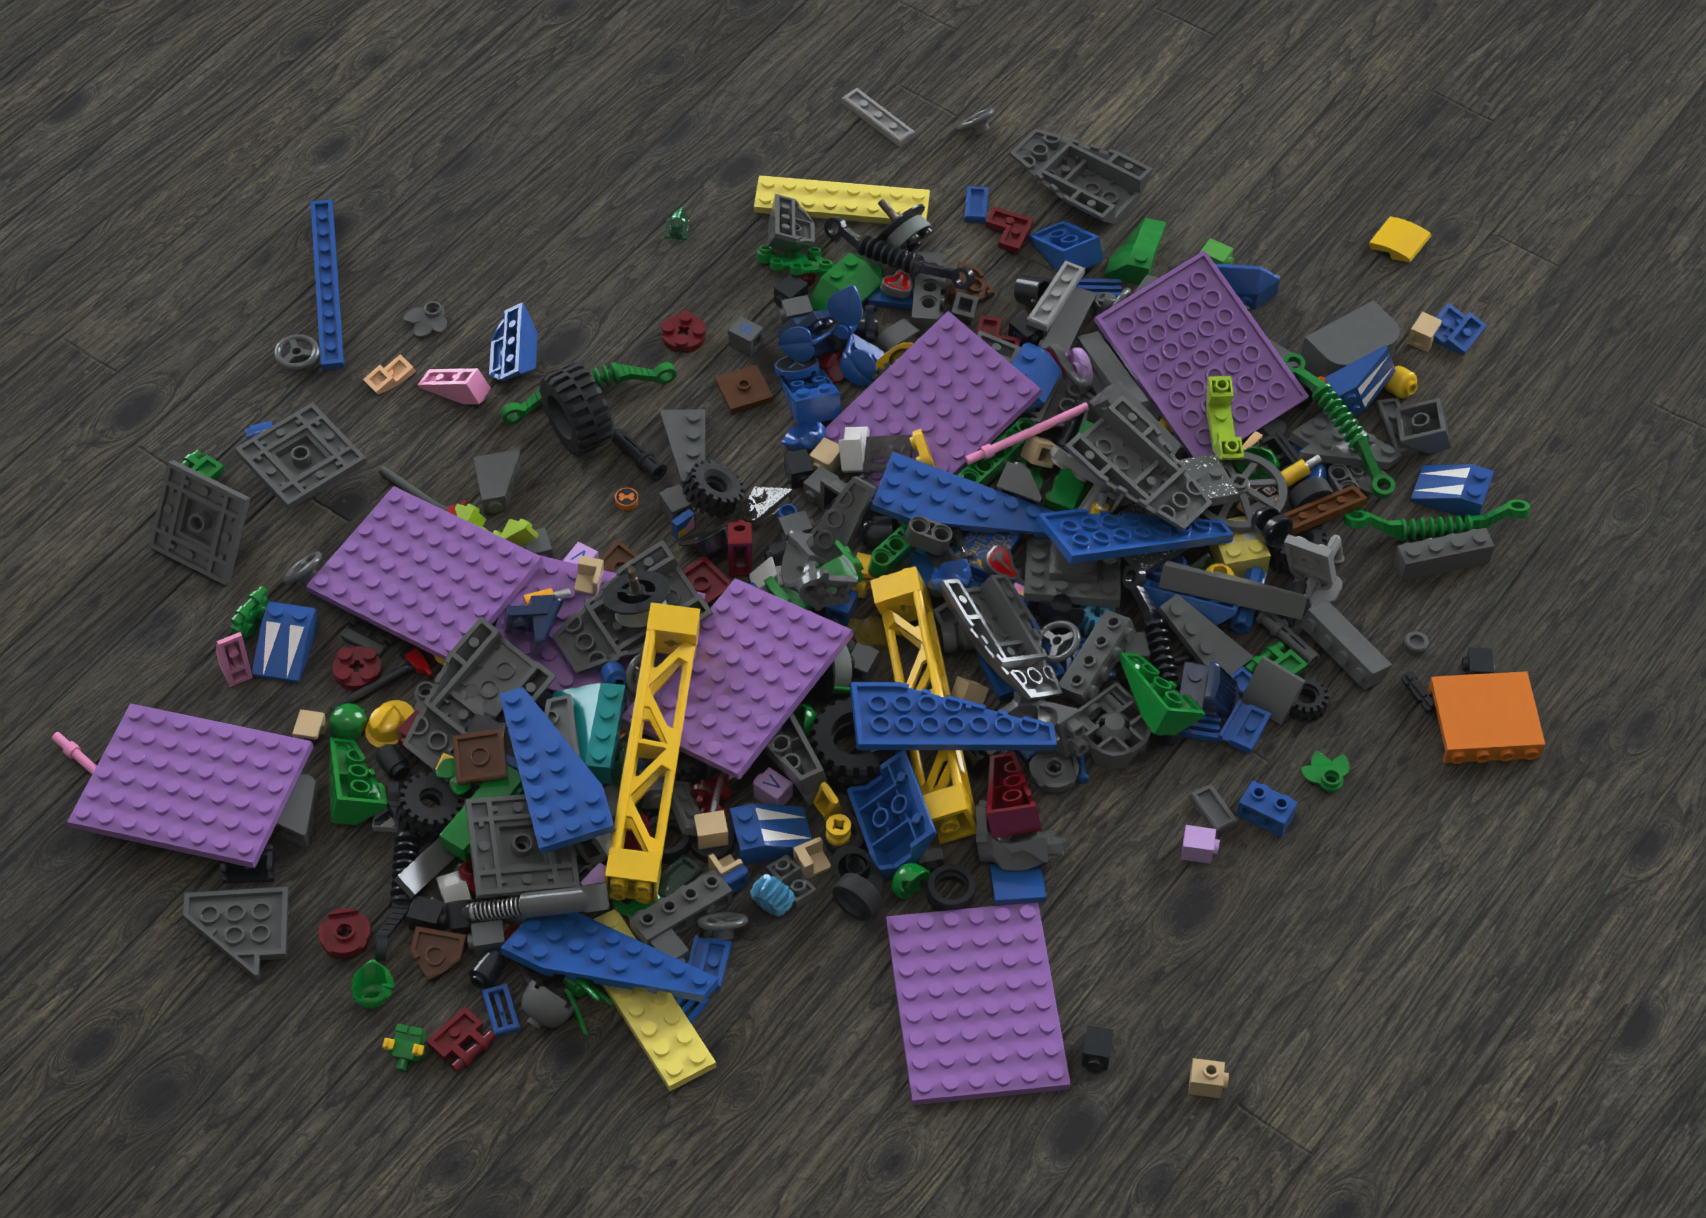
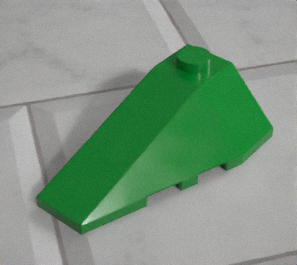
M1145 218L1109 259L1104 277L1121 279L1123 282L1140 285L1146 275H1151L1167 222Z
M1120 652L1118 657L1139 711L1152 733L1158 736H1174L1204 718L1205 712L1188 694L1183 697L1175 690L1177 687L1175 683L1159 677L1160 671L1140 654Z
M329 738L331 823L357 825L387 807L385 787L375 779L376 773L373 768H368L365 763L366 757L355 740Z

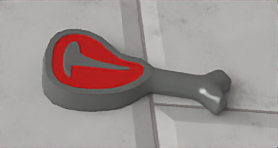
M901 269L893 275L885 276L881 281L880 289L885 294L893 297L908 298L913 290V280L908 273H904Z
M1058 343L1048 345L1046 351L1050 352L1062 370V378L1068 377L1078 386L1080 394L1086 395L1089 391L1090 381L1083 379L1074 371L1072 364L1067 360L1064 350Z
M997 544L986 551L981 562L982 567L990 576L1007 574L1012 583L1025 584V581L1019 575V571L1013 565L1012 555L1007 547Z

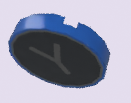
M786 356L776 361L774 365L775 374L778 377L784 375V378L787 380L807 378L811 376V372L817 373L820 368L817 357H812L806 362H797Z

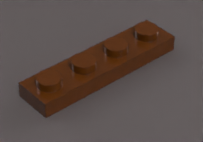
M1352 485L1286 512L1284 515L1293 521V531L1291 534L1293 536L1367 505L1368 498Z

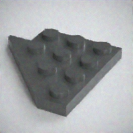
M1323 411L1291 432L1289 440L1303 448L1299 451L1297 457L1299 460L1308 461L1318 454L1322 459V463L1365 467L1362 458L1359 457L1356 451L1349 449L1348 445L1350 442L1346 443L1343 441L1345 435L1340 436L1338 434L1340 428L1335 429L1333 427L1335 421L1330 422L1328 420L1329 414L1325 415ZM1367 433L1370 436L1368 443L1379 469L1388 470L1400 461L1401 453L1392 446L1378 440L1373 434Z
M288 887L184 893L183 916L185 921L255 980H260L261 960L287 959Z

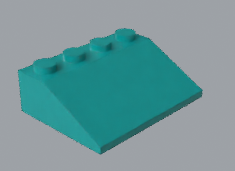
M596 683L553 692L552 698L568 694L572 695L581 760L600 783L612 784L623 725L622 715L627 704L625 685Z

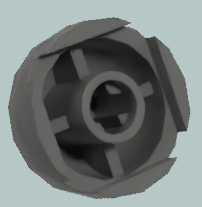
M531 980L522 995L521 1002L523 1011L529 1016L527 1022L538 1029H541L542 1025L548 1028H557L564 1024L575 1010V1007L570 1005L567 1009L564 1007L567 1003L565 1000L543 986H540L538 989L534 988L536 982Z

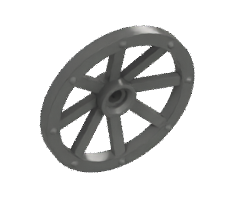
M1244 452L1243 460H1220L1239 493L1238 501L1241 502L1247 521L1225 519L1234 502L1224 504L1218 516L1206 509L1199 517L1201 519L1223 521L1232 532H1252L1251 519L1253 512L1248 496L1265 506H1272L1283 512L1287 500L1285 479L1271 462L1252 453ZM1230 463L1249 464V466L1242 474H1237ZM1256 468H1259L1268 474L1271 479L1249 480V477ZM1277 487V502L1272 501L1253 488Z

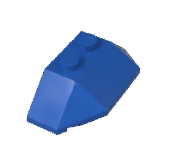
M1215 264L1239 299L1244 301L1250 309L1258 308L1277 295L1280 276L1274 275L1269 270L1261 266Z
M523 303L504 311L502 315L503 320L498 325L491 340L489 376L502 382L536 368L538 334Z
M1028 342L1023 344L1012 365L1041 388L1042 394L1024 412L1043 406L1062 374V370L1050 352Z
M1148 579L1143 586L1156 609L1178 594L1216 626L1235 616L1239 608L1238 605L1158 588V582Z

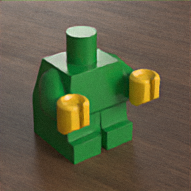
M397 1023L394 1039L384 1038L382 1048L388 1050L389 1054L395 1060H398L396 1069L406 1072L408 1063L416 1064L424 1055V1044L427 1035L422 1028Z

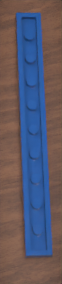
M332 199L310 201L321 369H341L345 367Z

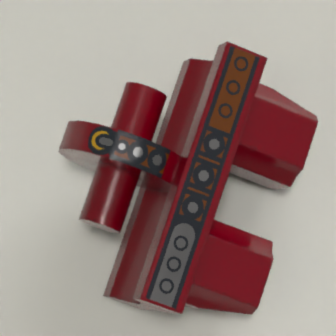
M717 774L714 780H702L700 785L691 787L690 795L696 799L695 804L699 805L701 814L724 810L726 816V808L718 804L719 801L722 803L727 801L731 795L732 789L723 784L725 776Z

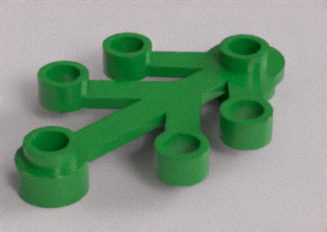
M762 245L757 250L756 260L758 262L770 263V269L772 270L790 268V273L793 275L817 272V276L821 277L835 265L831 260L822 258L819 247L808 248V257L814 261L808 260L801 252V249L788 251L793 256L774 252L772 247L768 245Z

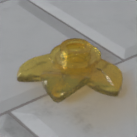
M868 616L864 621L855 617L849 619L847 627L853 632L855 645L857 642L872 646L873 648L876 645H888L885 631H883V620L880 617Z

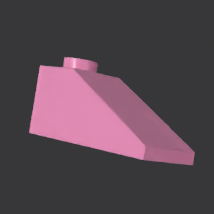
M478 368L429 369L418 383L419 388L461 404H480L485 400V396L491 389Z
M239 632L217 641L216 655L229 686L232 687L252 679V672L241 633Z

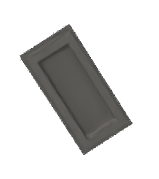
M1212 784L1190 793L1189 799L1210 828L1216 829L1215 835L1237 826L1238 820Z

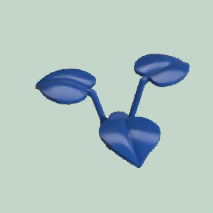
M850 285L845 289L835 292L828 299L827 308L832 318L840 320L832 330L811 340V333L807 328L800 326L792 327L780 336L778 344L786 355L794 361L806 362L815 353L812 344L818 343L833 333L841 339H848L845 352L847 357L840 362L841 372L850 382L868 386L870 383H873L871 380L872 376H876V364L873 357L867 351L861 349L850 353L852 340L854 339L852 334L857 330L858 323L863 316L859 293L855 285Z

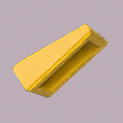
M824 781L820 784L813 804L825 821H827L830 816L841 814L842 809L837 796Z

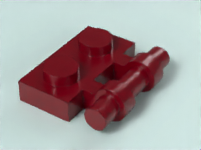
M464 1007L426 1040V1043L445 1062L452 1055L455 1056L457 1059L450 1066L458 1073L463 1067L467 1068L473 1063L472 1059L481 1051L485 1052L490 1048V1043L496 1039V1036L491 1030L482 1036L479 1031L484 1028L483 1022ZM469 1040L473 1041L474 1044L468 1050L464 1051L461 1048Z

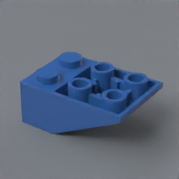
M819 369L817 373L813 371L811 376L803 379L787 380L784 377L779 378L792 417L799 427L802 421L811 423L835 419L842 413L839 391L823 369Z

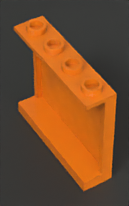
M1528 672L1431 677L1428 691L1431 694V698H1434L1445 747L1443 763L1461 764L1463 762L1476 761L1484 763L1494 760L1510 761L1512 759L1533 760L1541 758L1545 741Z

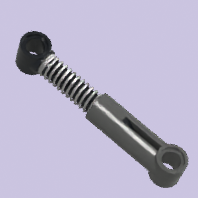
M606 882L522 893L520 898L516 897L514 899L512 897L506 900L503 898L502 901L494 899L493 902L491 900L489 902L481 901L480 904L479 902H472L471 899L445 903L449 929L469 927L478 921H491L492 919H504L505 917L513 918L514 916H520L524 919L610 909Z

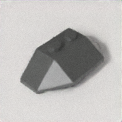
M775 194L768 223V246L777 251H793L814 246L815 225L812 218L799 206V202L796 199Z

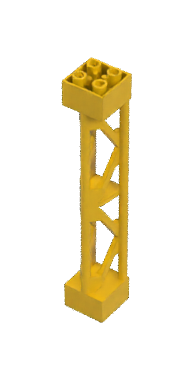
M916 566L871 580L874 602L884 624L895 682L905 683L896 635H900L919 649L918 656L906 683L909 684V688L914 689L923 664L927 663V667L916 690L922 691V689H927L931 681V694L946 698L948 695L951 696L930 593ZM918 620L919 626L914 627L908 622ZM909 750L913 772L937 832L931 841L933 847L976 834V807L972 797L963 750H939L926 782L919 750ZM948 760V763H947V765H946V767H945V769H944V771H943V773H942V775H941V777H940V779H939L937 785H936L935 788H934V785H935V783H936V780H937V778H938V775H939V773H940V770H941V768H942V765H943V763H944L945 761ZM950 779H952L953 786L947 787Z
M651 603L614 821L616 831L612 833L605 873L608 896L615 900L628 898L635 899L639 903L657 901L661 877V861L693 660L696 656L699 637L700 609L659 603ZM656 653L670 654L657 668L654 667ZM679 669H682L673 728L667 726L653 696ZM645 721L651 723L660 742L642 739ZM638 758L655 759L639 776H636ZM665 776L655 838L649 835L635 804L660 777ZM626 830L633 832L642 851L623 849Z

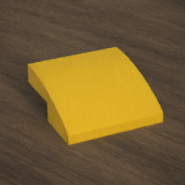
M1390 216L1369 244L1372 250L1390 252L1391 259L1411 262L1429 240L1431 233L1412 222Z

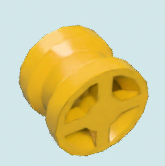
M834 814L826 822V839L835 846L846 844L851 838V821L845 815Z

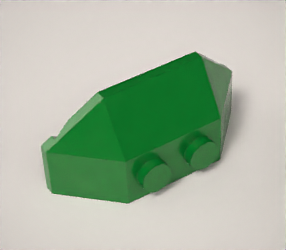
M855 253L847 254L821 276L809 299L813 311L828 309L827 302L831 295L850 285H855L861 302L864 303L880 289L883 279L881 266L866 256Z

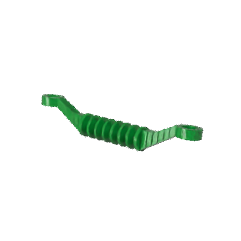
M1297 353L1287 354L1283 361L1293 375L1310 388L1313 392V400H1319L1318 407H1324L1323 413L1325 415L1329 414L1328 420L1330 422L1335 421L1333 423L1335 429L1340 428L1338 434L1340 436L1345 435L1343 441L1346 443L1350 442L1348 445L1351 451L1355 450L1359 457L1362 458V462L1372 481V494L1380 499L1389 498L1395 489V482L1390 476L1381 474L1368 443L1370 436L1367 433L1362 434L1364 428L1362 426L1357 427L1359 421L1352 419L1353 413L1347 412L1348 407L1342 405L1343 400L1337 398L1338 393L1332 391L1333 386L1330 383L1326 384L1310 372H1307L1304 369L1305 360L1301 355ZM1296 362L1299 367L1291 368L1288 363ZM1385 483L1389 489L1381 490L1377 484Z
M612 362L610 363V370L605 365H602L600 373L596 367H593V375L591 377L595 379L596 384L601 389L602 381L609 387L611 379L614 380L616 385L631 379L667 384L676 378L677 373L674 365L668 362L659 364L653 370ZM539 389L522 404L514 402L502 407L500 414L503 422L506 424L518 423L528 413L541 405Z
M1510 500L1501 507L1484 515H1465L1464 522H1462L1460 515L1455 517V523H1453L1451 516H1447L1445 523L1443 518L1439 516L1436 524L1433 517H1429L1427 524H1425L1424 518H1419L1418 525H1416L1414 518H1410L1409 525H1407L1405 519L1388 521L1379 516L1356 509L1345 514L1344 524L1353 529H1360L1369 525L1401 542H1406L1408 535L1411 541H1415L1418 534L1420 540L1423 541L1426 534H1428L1429 538H1435V533H1437L1438 537H1443L1445 532L1448 535L1454 534V532L1458 534L1472 529L1488 528L1507 516L1514 519L1527 518L1530 512V504L1523 500Z

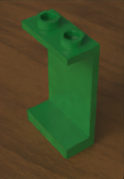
M836 540L834 544L839 557L822 565L817 570L827 569L829 575L853 576L857 579L858 584L864 580L861 570L864 569L858 557L854 558L848 546L844 547L839 540ZM772 576L763 580L768 593L806 610L814 608L803 602L797 592L786 588V586L781 588ZM830 587L827 590L835 591L837 588Z

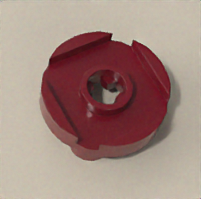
M682 311L680 314L670 317L661 325L662 341L671 351L677 352L678 349L685 350V353H690L698 350L705 342V324L700 318L693 316L689 311ZM680 332H688V335L680 334Z
M354 646L342 648L338 651V656L333 661L332 670L335 681L349 691H357L380 678L382 674L381 660L376 650L372 647ZM354 666L363 667L359 668V672H354L353 669Z
M341 908L328 914V918L324 923L323 921L321 922L318 935L321 946L328 956L332 958H348L362 954L367 950L371 939V927L365 915L359 914L357 910L352 908ZM343 929H347L348 932H351V934L346 937L338 935L342 933Z

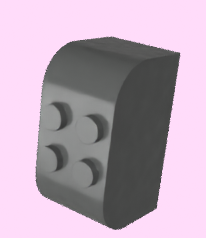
M1373 300L1305 337L1301 356L1305 360V369L1316 377H1326L1384 345L1388 347L1390 356L1393 359L1400 334L1399 326Z

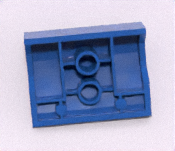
M901 750L880 765L881 775L867 785L847 789L872 861L879 868L882 875L892 879L900 866L906 863H916L937 834L905 750Z

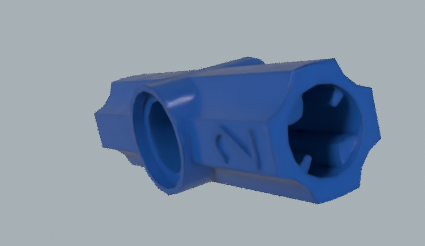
M1253 566L1252 568H1247L1244 579L1264 584L1267 573L1262 568ZM1239 606L1236 615L1231 619L1229 628L1233 629L1237 634L1249 633L1255 613H1258V610Z

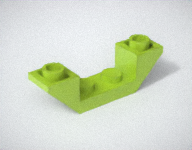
M1231 376L1208 377L1206 414L1212 451L1220 460H1243L1241 437L1235 436L1230 406L1234 398Z
M456 504L457 517L487 530L483 527L486 518L479 513V508L471 504H467V506ZM509 519L502 533L496 530L493 531V534L520 547L537 539L539 536L532 528L533 525L524 519L519 521Z

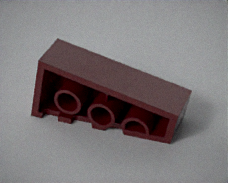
M1015 752L990 756L986 815L992 838L1043 831L1035 801H1033Z

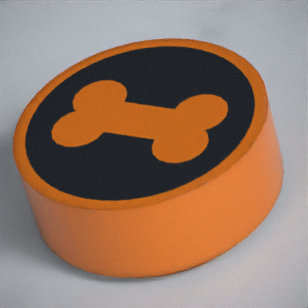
M632 488L618 490L615 494L616 506L623 511L633 510L639 503L638 493Z

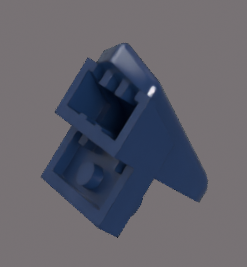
M828 309L813 311L807 316L790 319L777 331V337L780 338L786 330L792 327L800 326L807 328L811 333V340H814L825 334L823 330L828 329L834 324V318L831 317ZM828 337L816 344H812L815 349L813 357H822L836 350Z
M555 595L531 596L529 605L507 606L503 623L504 633L522 635L525 632H529L531 656L540 655L546 647L545 643L564 602V598L556 597Z
M1210 661L1209 666L1185 662L1180 694L1183 697L1186 694L1192 697L1205 712L1206 716L1221 718V721L1225 722V717L1231 715L1240 699L1236 679L1217 662Z

